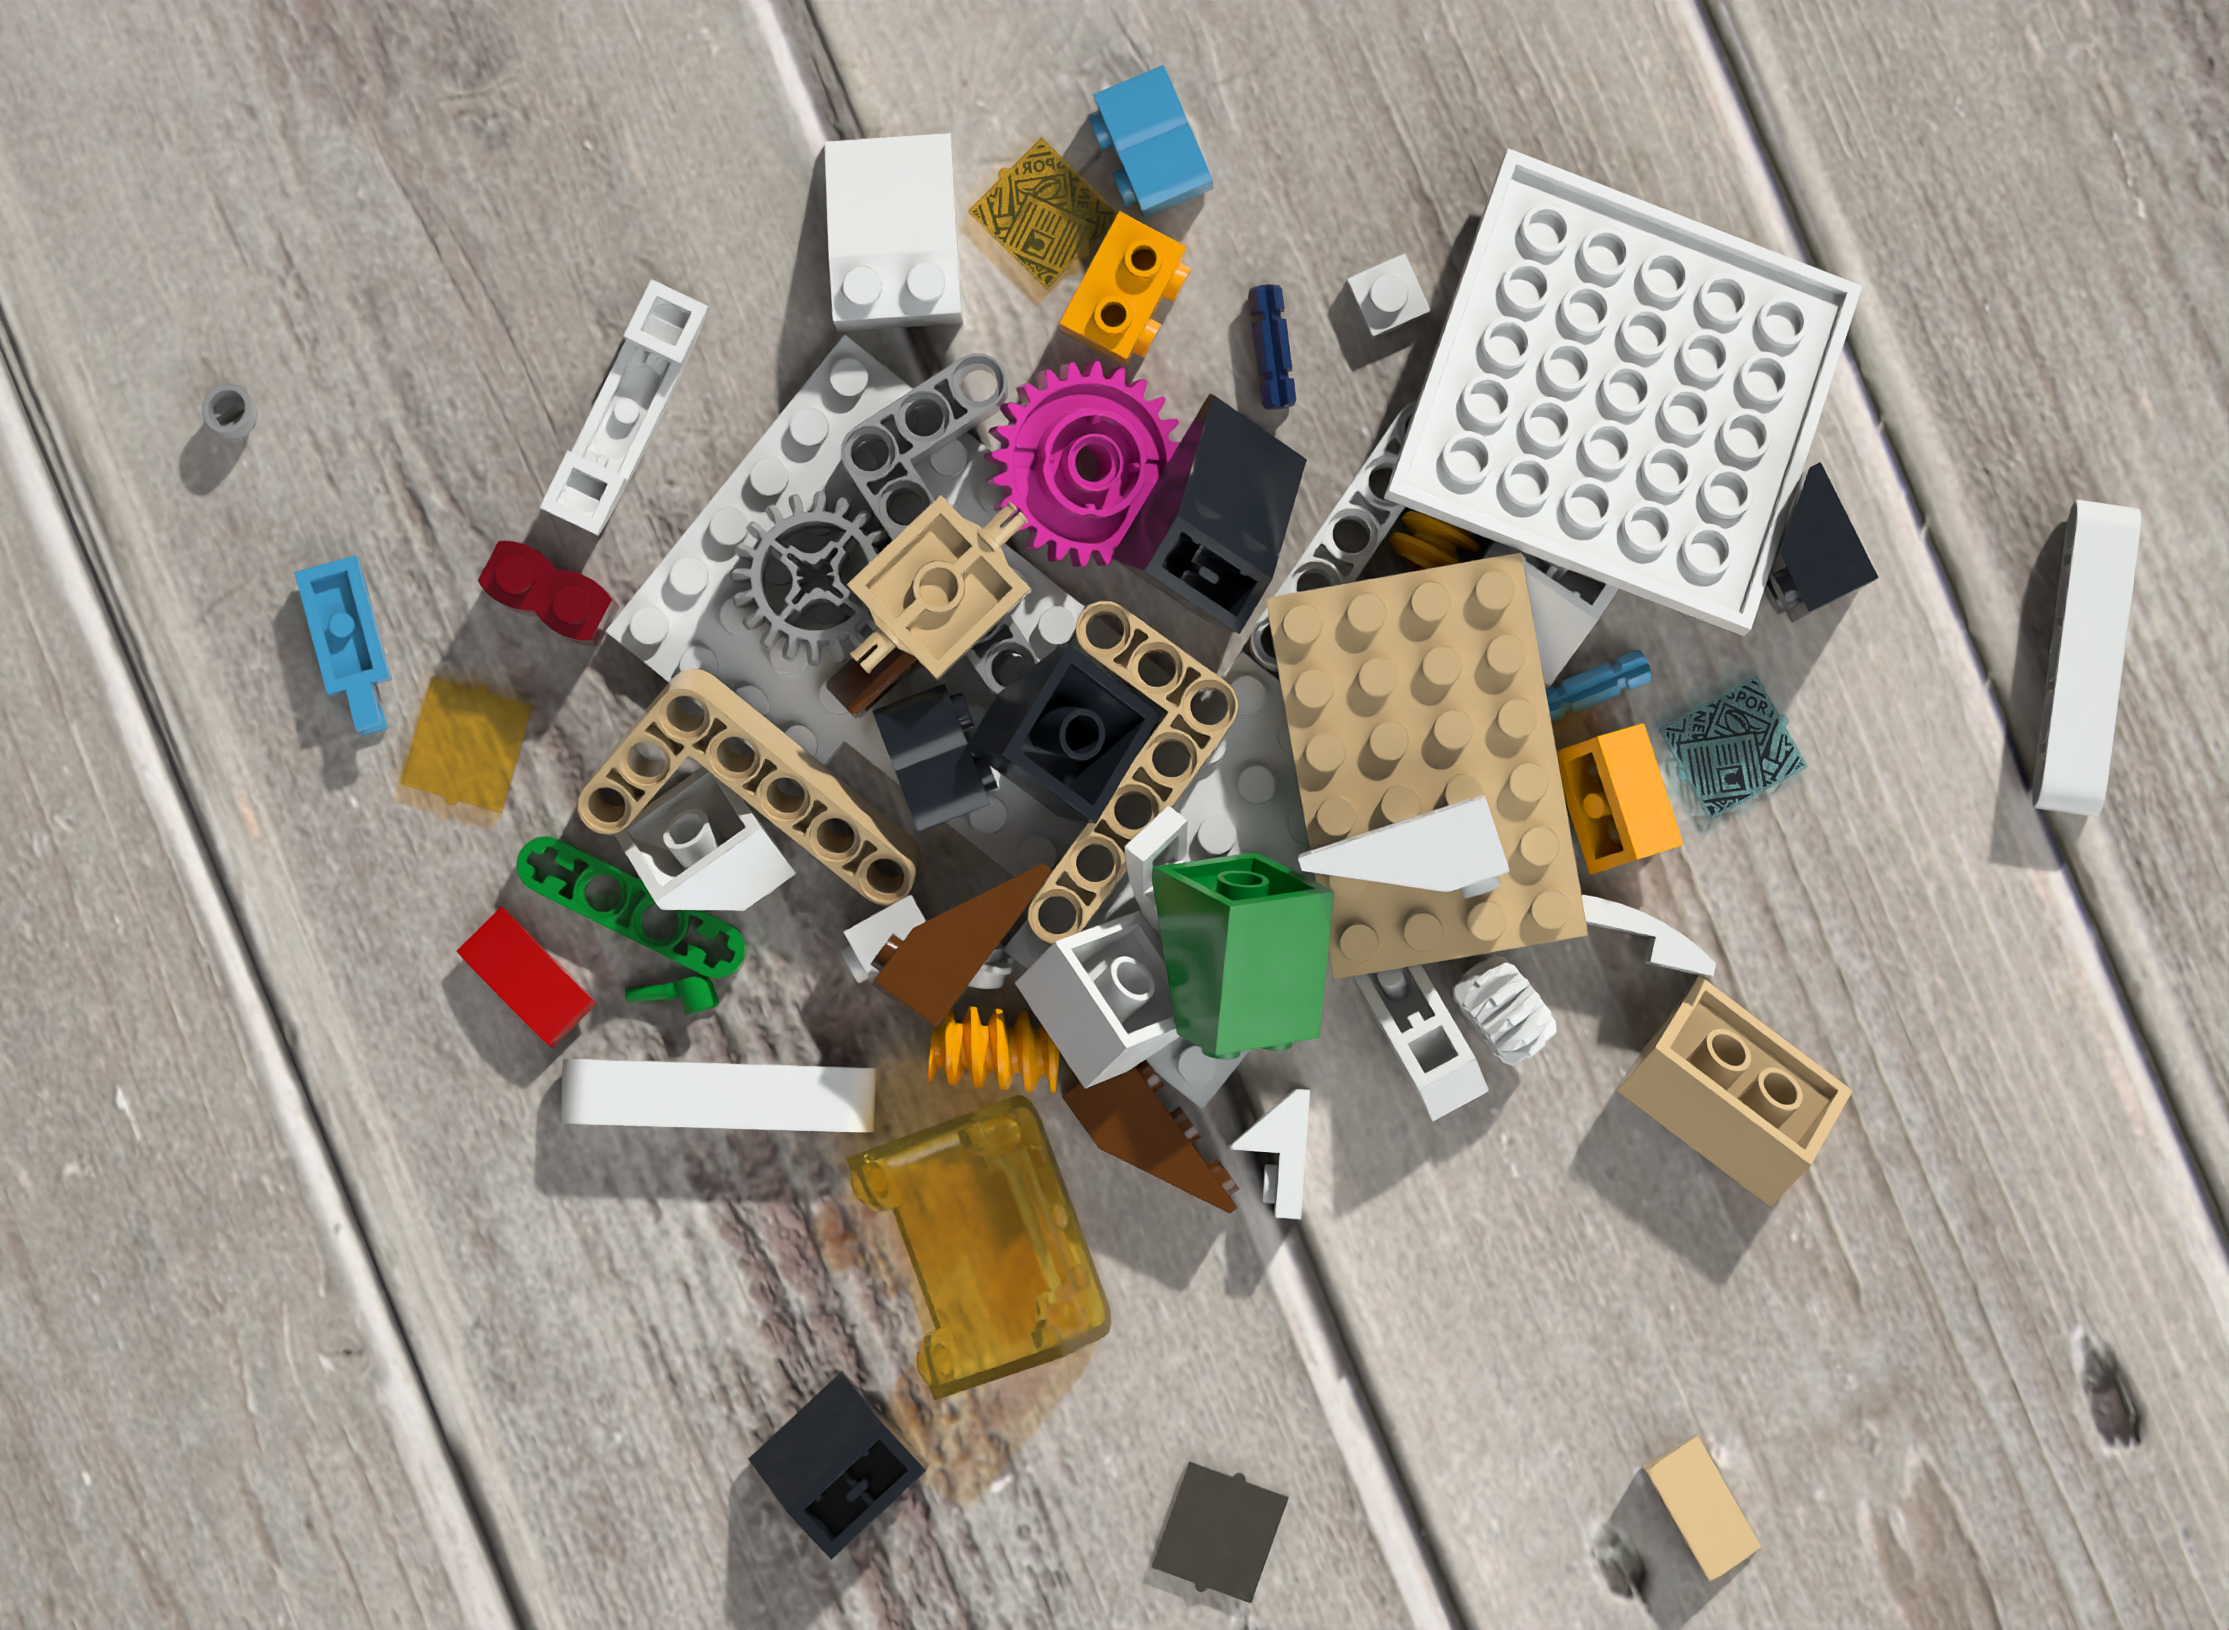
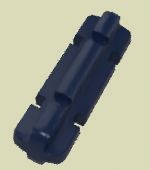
M1259 285L1250 288L1248 300L1250 315L1256 317V322L1252 323L1258 375L1264 378V382L1260 383L1262 406L1267 410L1286 409L1294 406L1297 398L1294 378H1289L1288 374L1293 368L1286 319L1281 318V313L1285 309L1283 291L1280 285Z

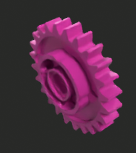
M1094 361L1086 364L1081 376L1075 362L1061 365L1060 379L1050 369L1037 373L1039 390L1029 383L1019 385L1016 390L1021 400V405L1009 402L1000 406L999 409L1009 423L1008 426H995L989 429L988 433L1001 442V448L984 454L985 460L999 466V473L985 480V484L991 487H1000L1004 491L1003 497L993 505L994 511L1002 510L1010 501L1018 509L1014 517L1021 512L1029 521L1018 530L1027 528L1029 531L1025 546L1027 550L1038 549L1047 543V556L1050 562L1061 561L1069 551L1073 567L1086 566L1091 554L1098 566L1112 564L1113 549H1117L1180 443L1170 441L1168 435L1179 424L1178 419L1161 420L1158 413L1166 399L1162 396L1146 401L1143 397L1147 386L1145 379L1136 380L1126 386L1125 368L1117 367L1111 369L1104 378L1100 362ZM1082 447L1088 449L1097 461V472L1090 482L1078 474L1075 466L1076 455Z

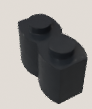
M944 683L872 711L918 832L991 805L987 792L997 789L998 785L991 766L976 755L973 756L972 752L966 748L968 742L964 732L976 727L962 692L950 696Z

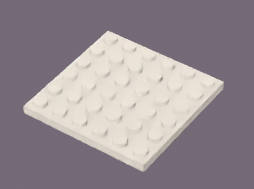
M1508 148L1501 159L1384 499L1745 636L1752 628L1862 286Z

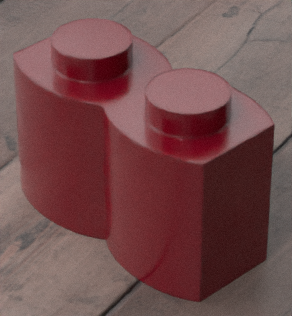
M498 541L477 580L483 590L503 606L522 615L539 617L545 625L562 637L585 646H600L606 630L611 625L620 608L615 598L594 580L577 572L559 570L551 561L535 549L515 541Z

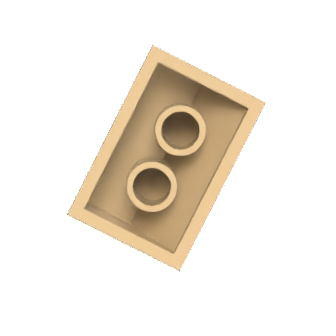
M1700 975L1640 1052L1617 1089V1092L1635 1104L1641 1111L1647 1113L1684 1141L1690 1148L1700 1153L1770 1207L1812 1165L1853 1091Z

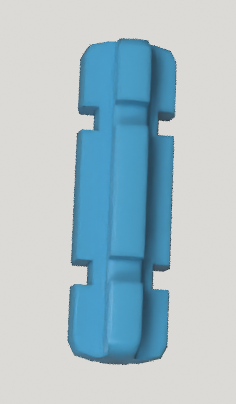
M1635 650L1615 659L1616 664L1610 666L1606 662L1560 682L1561 687L1554 689L1553 686L1545 688L1551 723L1566 717L1565 712L1569 710L1574 714L1620 695V689L1624 687L1629 691L1648 683L1652 679V672L1642 651Z

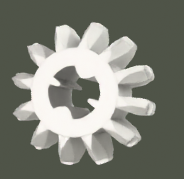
M1493 955L1484 962H1478L1462 975L1463 978L1452 988L1453 1000L1458 1005V1010L1468 1021V1025L1473 1028L1480 1040L1503 1063L1515 1066L1525 1058H1531L1546 1046V1042L1557 1033L1556 1021L1552 1018L1551 1011L1541 1000V996L1533 989L1528 979L1520 974L1515 965L1510 964L1504 957Z

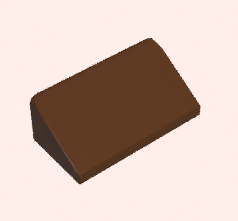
M876 646L859 663L852 657L828 680L826 687L855 719L857 717L861 718L919 663L915 656L895 647L868 674L860 664L877 649L878 646Z

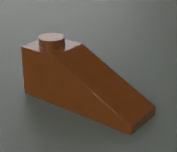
M1041 863L914 927L904 941L893 933L870 964L880 971L872 985L934 1031L1053 870L1044 863Z

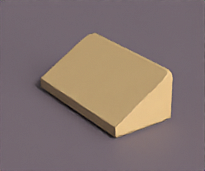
M1698 1435L1691 1437L1641 1466L1702 1574L1709 1582L1722 1576L1761 1548L1760 1543Z

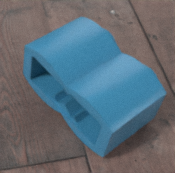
M1164 65L1093 94L1098 111L1088 114L1087 117L1101 150L1113 146L1122 169L1112 172V176L1126 208L1137 204L1143 218H1146L1214 189L1213 180Z

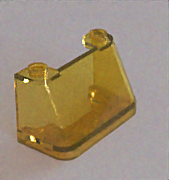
M1015 1095L846 1157L851 1170L850 1181L852 1190L861 1203L867 1204L875 1212H885L892 1209L934 1323L935 1329L922 1337L920 1349L916 1356L919 1374L929 1385L934 1400L1063 1358L1105 1337L1109 1333L1111 1311L1042 1119L1036 1107L1028 1098L1023 1095Z

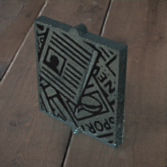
M1757 675L1658 729L1680 768L1677 774L1678 779L1682 782H1688L1709 821L1808 767L1785 727L1789 722L1788 717L1778 714Z

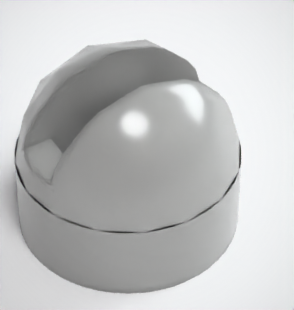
M225 384L214 388L206 396L202 405V416L205 423L220 437L239 439L247 436L256 425L258 417L256 404L249 394L237 385ZM244 411L243 415H241L225 427L221 426V424L228 422L229 420H231L232 418L236 417L238 414Z

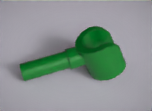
M703 975L688 977L675 983H666V985L631 986L625 989L627 1003L668 1001L679 997L685 1016L719 1005L712 980Z

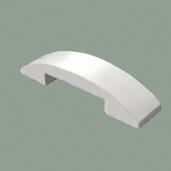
M652 279L650 280L623 335L625 342L572 451L567 450L539 507L541 510L599 536L628 486L663 417L709 311V306Z
M1582 895L1586 924L1649 938L1644 963L1704 977L1714 975L1716 963L1699 946L1671 926L1626 905L1598 897Z

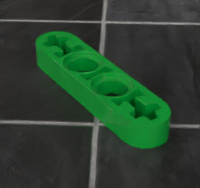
M548 836L537 837L527 842L519 852L516 862L517 873L522 883L529 889L695 972L715 979L727 978L737 973L745 963L748 951L746 940L741 931L732 924L703 910H675L678 915L679 924L674 935L666 940L658 941L652 939L643 928V917L648 908L655 905L656 902L643 881L562 840ZM552 847L558 851L556 862L573 872L577 870L579 859L588 863V868L576 880L573 899L562 895V892L570 883L554 876H548L543 884L535 879L538 869L530 864L531 858L535 853L546 855ZM601 875H609L616 879L622 892L619 904L608 912L594 910L586 899L588 884L592 879ZM692 916L703 921V924L696 929V933L715 940L721 932H725L730 936L727 946L735 951L731 962L720 960L715 968H711L706 964L708 953L690 943L687 956L676 951V948L688 935Z

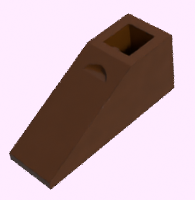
M1146 1059L1129 1071L1088 1088H1084L1080 1082L1062 1095L1063 1100L1100 1150L1229 1214L1237 1209L1230 1196L1240 1188L1218 1158L1208 1165L1201 1158L1192 1144L1202 1136L1180 1106L1170 1113L1154 1093L1164 1084Z

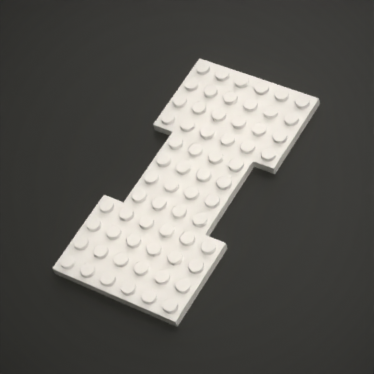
M844 335L628 602L606 632L668 682L681 671L688 669H700L712 674L824 766L830 762L846 742L900 785L872 711L945 683L950 696L960 692L963 693L976 727L964 732L969 743L996 696L986 687L967 656L964 655L938 680L919 662L864 716L855 719L826 687L828 680L852 658L849 653L853 652L856 648L851 638L841 642L845 651V662L836 663L834 661L829 645L821 646L820 664L818 666H811L807 660L808 646L801 644L797 656L790 662L782 657L786 638L781 636L777 643L768 650L760 644L762 635L770 627L767 623L751 631L744 627L743 620L757 610L755 604L745 608H737L732 600V597L737 593L750 590V583L740 584L730 579V571L732 569H750L751 561L744 560L734 553L737 544H745L751 548H757L760 541L752 537L746 529L750 522L758 523L766 532L775 526L765 511L769 505H775L783 519H786L793 515L789 505L790 495L798 494L803 502L804 511L808 512L814 511L813 497L815 492L823 491L828 501L827 512L834 513L841 496L849 497L852 501L851 511L848 519L854 521L863 509L869 508L871 510L844 466L841 458V445L846 434L855 426L913 390V388L848 336ZM921 405L910 413L907 419V427L913 434L918 436H930L940 429L943 423V414L934 406ZM967 432L915 465L914 468L935 500L942 495L964 519L983 528L1001 511H994L993 505L1003 497L1004 491L1000 487H991L985 484V480L999 473V466L984 459V454L991 452V450ZM878 440L864 441L855 450L854 464L864 471L881 469L889 457V448ZM902 493L891 501L888 507V516L894 523L910 525L924 511V502L915 494ZM875 514L872 523L865 530L868 535L882 527ZM1014 515L1001 527V529L1004 528L1012 520ZM810 528L799 531L784 541L803 553L813 554L825 548L830 541L834 542L841 532L829 528ZM891 539L877 548L879 553L892 542ZM1004 543L1000 548L1008 565L1031 588V592L1009 614L1035 652L1038 662L1061 644H1069L1089 659L1080 650L1076 638V623L1081 612L1086 608ZM859 544L848 555L850 559L842 570L841 580L849 591L851 590L847 584L869 564L867 556ZM771 556L765 574V589L771 608L777 614L786 603L784 599L792 588L793 577L791 572L781 562ZM796 559L792 560L803 572L801 577H804L808 582L801 586L804 593L809 594L817 587L825 592L827 590L839 599L843 598L832 586L834 581H831L827 574L834 572L830 563L829 565L825 564L819 570H815L810 566L806 568ZM819 604L812 607L804 617L800 616L793 626L811 631L826 630L844 623L851 617L830 604ZM1098 617L1094 618L1086 629L1089 642L1099 649L1115 647L1122 639L1121 635ZM867 625L859 633L866 640L874 631ZM1242 651L1221 677L1234 689L1238 699V713L1234 723L1173 807L1176 812L1188 820L1187 853L1183 861L1190 862L1257 852L1316 882L1314 873L1302 871L1298 861L1299 854L1310 851L1281 683ZM1007 653L995 661L992 676L999 685L1007 687L1029 670V664L1022 656L1016 653ZM1147 656L1141 660L1138 666V673L1147 685L1162 687L1173 680L1171 675ZM1090 660L1092 663H1094L1096 666H1098L1100 669L1106 672L1109 676H1111L1113 679H1115L1117 682H1119L1121 685L1127 688L1130 692H1132L1134 695H1136L1138 698L1144 701L1147 705H1149L1151 708H1153L1155 711L1161 714L1154 728L1152 729L1151 733L1149 734L1148 738L1143 744V748L1149 740V738L1158 728L1160 723L1166 717V714L1154 705H1152L1146 699L1141 697L1135 691L1130 689L1124 683L1119 681L1117 678L1112 676L1106 670L1101 668L1095 662ZM1210 690L1203 700L1197 696L1193 697L1190 703V710L1198 722L1204 725H1214L1220 723L1226 717L1227 704L1221 694ZM687 696L689 699H691L694 703H696L699 707L703 709L702 705L696 699ZM738 737L740 740H742L745 744H747L750 748L753 749V747L750 745L748 741L744 740L741 737ZM1166 742L1155 750L1152 762L1155 769L1161 775L1177 777L1188 769L1190 757L1188 751L1182 745L1176 742ZM991 767L998 785L997 789L987 792L991 805L946 823L1013 877L1041 863L1054 870L1088 822L1057 816ZM789 778V779L792 780L795 784H797L800 788H802V786H801L797 781H795V780ZM1128 794L1117 802L1114 815L1121 826L1137 830L1144 827L1150 821L1152 808L1145 797L1139 794ZM1092 845L1085 848L1077 859L1078 873L1090 882L1105 880L1114 869L1112 854L1102 846ZM1127 871L1083 931L1139 910L1142 913ZM1060 897L1047 900L1039 911L1041 926L1051 934L1068 932L1076 921L1074 905L1069 900ZM1027 919L1003 950L1026 969H1029L1052 944L1041 940L1032 931ZM1152 928V930L1162 943L1161 934H1159L1156 930ZM1180 1036L1146 1060L1157 1074L1203 1110L1250 1050L1241 1051L1240 1056L1235 1059H1215L1204 1055L1201 1047Z

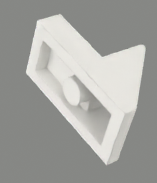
M1294 1089L1227 1146L1231 1150L1278 1153L1277 1165L1265 1164L1262 1203H1274L1273 1215L1275 1218L1301 1219L1310 1090Z

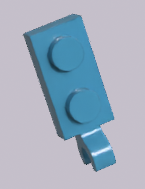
M354 555L294 572L327 695L333 697L347 693L357 733L361 732L365 736L387 730L384 711L374 685L391 681L392 676L360 558Z

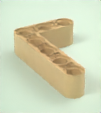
M1099 601L1090 604L1081 612L1076 623V638L1080 650L1090 660L1165 713L1166 717L1134 759L1097 823L1088 822L1034 896L1029 906L1028 920L1032 931L1041 940L1049 944L1080 933L1085 929L1127 871L1124 847L1168 805L1171 808L1174 807L1230 730L1238 713L1236 693L1226 681L1127 609L1112 601ZM1101 615H1109L1116 618L1122 624L1124 630L1121 641L1110 649H1099L1093 646L1086 635L1089 623ZM1152 653L1167 655L1173 661L1176 668L1173 680L1162 687L1147 685L1138 673V666L1145 656ZM1205 690L1221 694L1227 704L1226 717L1220 723L1214 725H1204L1198 722L1190 710V703L1193 697ZM1166 742H1176L1182 745L1188 751L1190 757L1188 769L1177 777L1161 775L1155 769L1152 762L1155 750ZM1128 794H1139L1145 797L1152 808L1150 821L1144 827L1137 830L1121 826L1114 815L1117 802ZM1092 845L1106 848L1114 859V869L1111 875L1100 882H1090L1084 879L1077 870L1079 854L1085 848ZM1054 897L1069 900L1076 910V921L1073 927L1063 934H1051L1045 931L1039 921V911L1042 905Z
M700 669L684 670L672 678L596 767L578 798L577 809L581 820L588 828L597 833L608 835L621 832L634 820L684 760L691 756L852 888L875 904L888 906L906 898L912 889L921 866L922 854L919 845L908 833L715 676ZM690 696L696 699L702 705L704 714L692 716L684 713L678 707L676 697ZM741 737L750 743L755 754L747 757L739 756L730 750L725 739ZM651 742L663 752L665 760L651 761L645 758L639 752L637 743ZM785 777L797 781L802 786L804 795L797 797L786 795L777 787L775 780ZM603 787L615 789L624 797L626 805L612 806L606 803L600 796L598 789ZM831 818L842 819L849 823L853 828L854 834L847 837L838 836L827 828L825 820ZM882 858L891 859L900 865L904 874L895 877L887 876L878 870L874 861Z

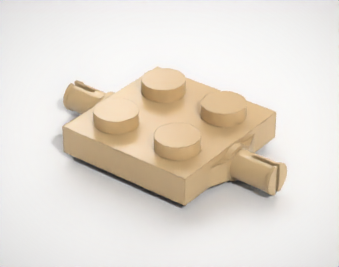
M940 495L847 584L850 590L870 609L874 622L878 627L853 652L849 653L859 663L873 648L878 646L860 664L868 674L886 655L897 647L899 650L915 656L938 680L1031 592V588L1008 565L1000 548L1025 523L1029 522L1019 512L1001 529L1018 512V509L1010 501L988 524L981 528L979 525L964 519Z

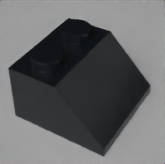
M1821 462L1809 467L1801 474L1764 588L1765 594L1775 612L1779 615L1786 611L1792 623L1860 590L1879 578Z
M1061 644L999 692L966 748L1057 816L1096 824L1161 714L1069 644Z

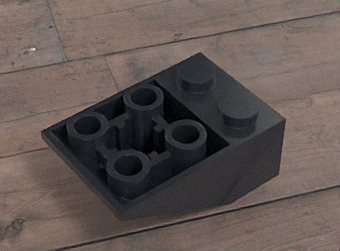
M1209 393L1111 558L1205 621L1240 634L1273 579L1307 459L1221 399Z

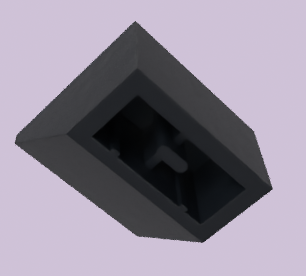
M843 1370L748 1458L786 1512L831 1560L921 1477L929 1466L925 1458Z

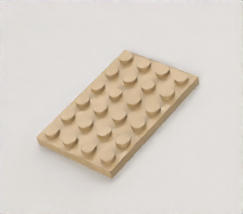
M1522 552L1266 598L1310 851L1485 794L1510 872L1498 876L1501 887L1469 898H1463L1460 888L1450 892H1442L1314 873L1317 883L1334 891L1328 948L1333 980L1588 936Z

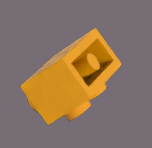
M1119 211L1059 322L1060 332L1126 368L1134 353L1145 358L1162 324L1153 320L1164 298L1172 302L1176 301L1192 269L1183 264L1187 254V247Z
M1644 723L1597 736L1556 751L1564 797L1590 875L1684 845Z

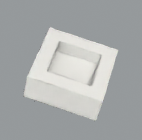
M1405 253L1347 278V286L1371 339H1375L1425 317L1431 312Z

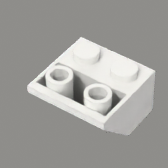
M1493 540L1481 559L1522 552L1544 684L1548 688L1599 620L1619 588Z

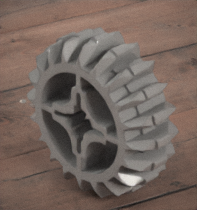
M817 491L813 497L814 511L805 512L800 496L793 494L789 496V505L793 512L792 516L783 519L779 509L771 504L766 507L765 511L768 518L774 523V527L766 532L758 523L752 521L746 527L747 531L752 537L760 541L756 549L745 544L736 545L734 553L744 560L751 561L750 569H732L730 571V579L740 584L750 583V590L734 595L732 597L733 604L737 608H745L755 604L757 610L743 620L744 627L751 631L767 623L770 627L765 631L760 640V644L767 650L772 648L781 636L786 638L787 640L782 652V657L785 660L792 662L797 656L801 644L808 646L807 660L809 665L818 666L821 661V646L830 645L834 661L842 663L845 662L846 657L841 642L851 638L855 648H857L865 641V638L859 633L865 626L868 625L873 631L878 628L870 609L843 585L841 580L842 570L850 559L848 555L857 544L864 550L868 563H870L879 554L877 548L886 543L890 537L884 527L878 528L869 535L865 532L874 518V513L869 508L860 511L854 521L848 519L852 507V501L849 497L841 496L834 513L827 512L828 501L825 492ZM810 528H829L841 532L834 542L830 541L825 548L813 554L803 553L784 541L791 535ZM771 556L781 562L791 572L793 577L792 588L784 599L786 603L777 614L771 608L765 589V574ZM796 559L806 568L810 566L815 570H819L825 564L829 565L830 563L834 572L827 574L831 581H834L832 586L843 598L839 599L827 590L825 592L817 587L809 594L804 593L801 586L808 582L804 577H801L803 572L792 560ZM819 604H830L851 617L844 623L826 630L811 631L793 626L800 616L804 617L812 607Z

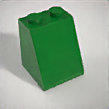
M1257 852L1154 866L1152 869V885L1177 1035L1201 1047L1204 1055L1222 1060L1238 1058L1241 1051L1257 1048L1272 1051L1288 1050L1292 1047L1293 1042L1319 1038L1334 891Z

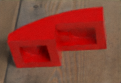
M502 906L456 950L482 980L552 1049L598 1004L561 963L549 955L519 921Z

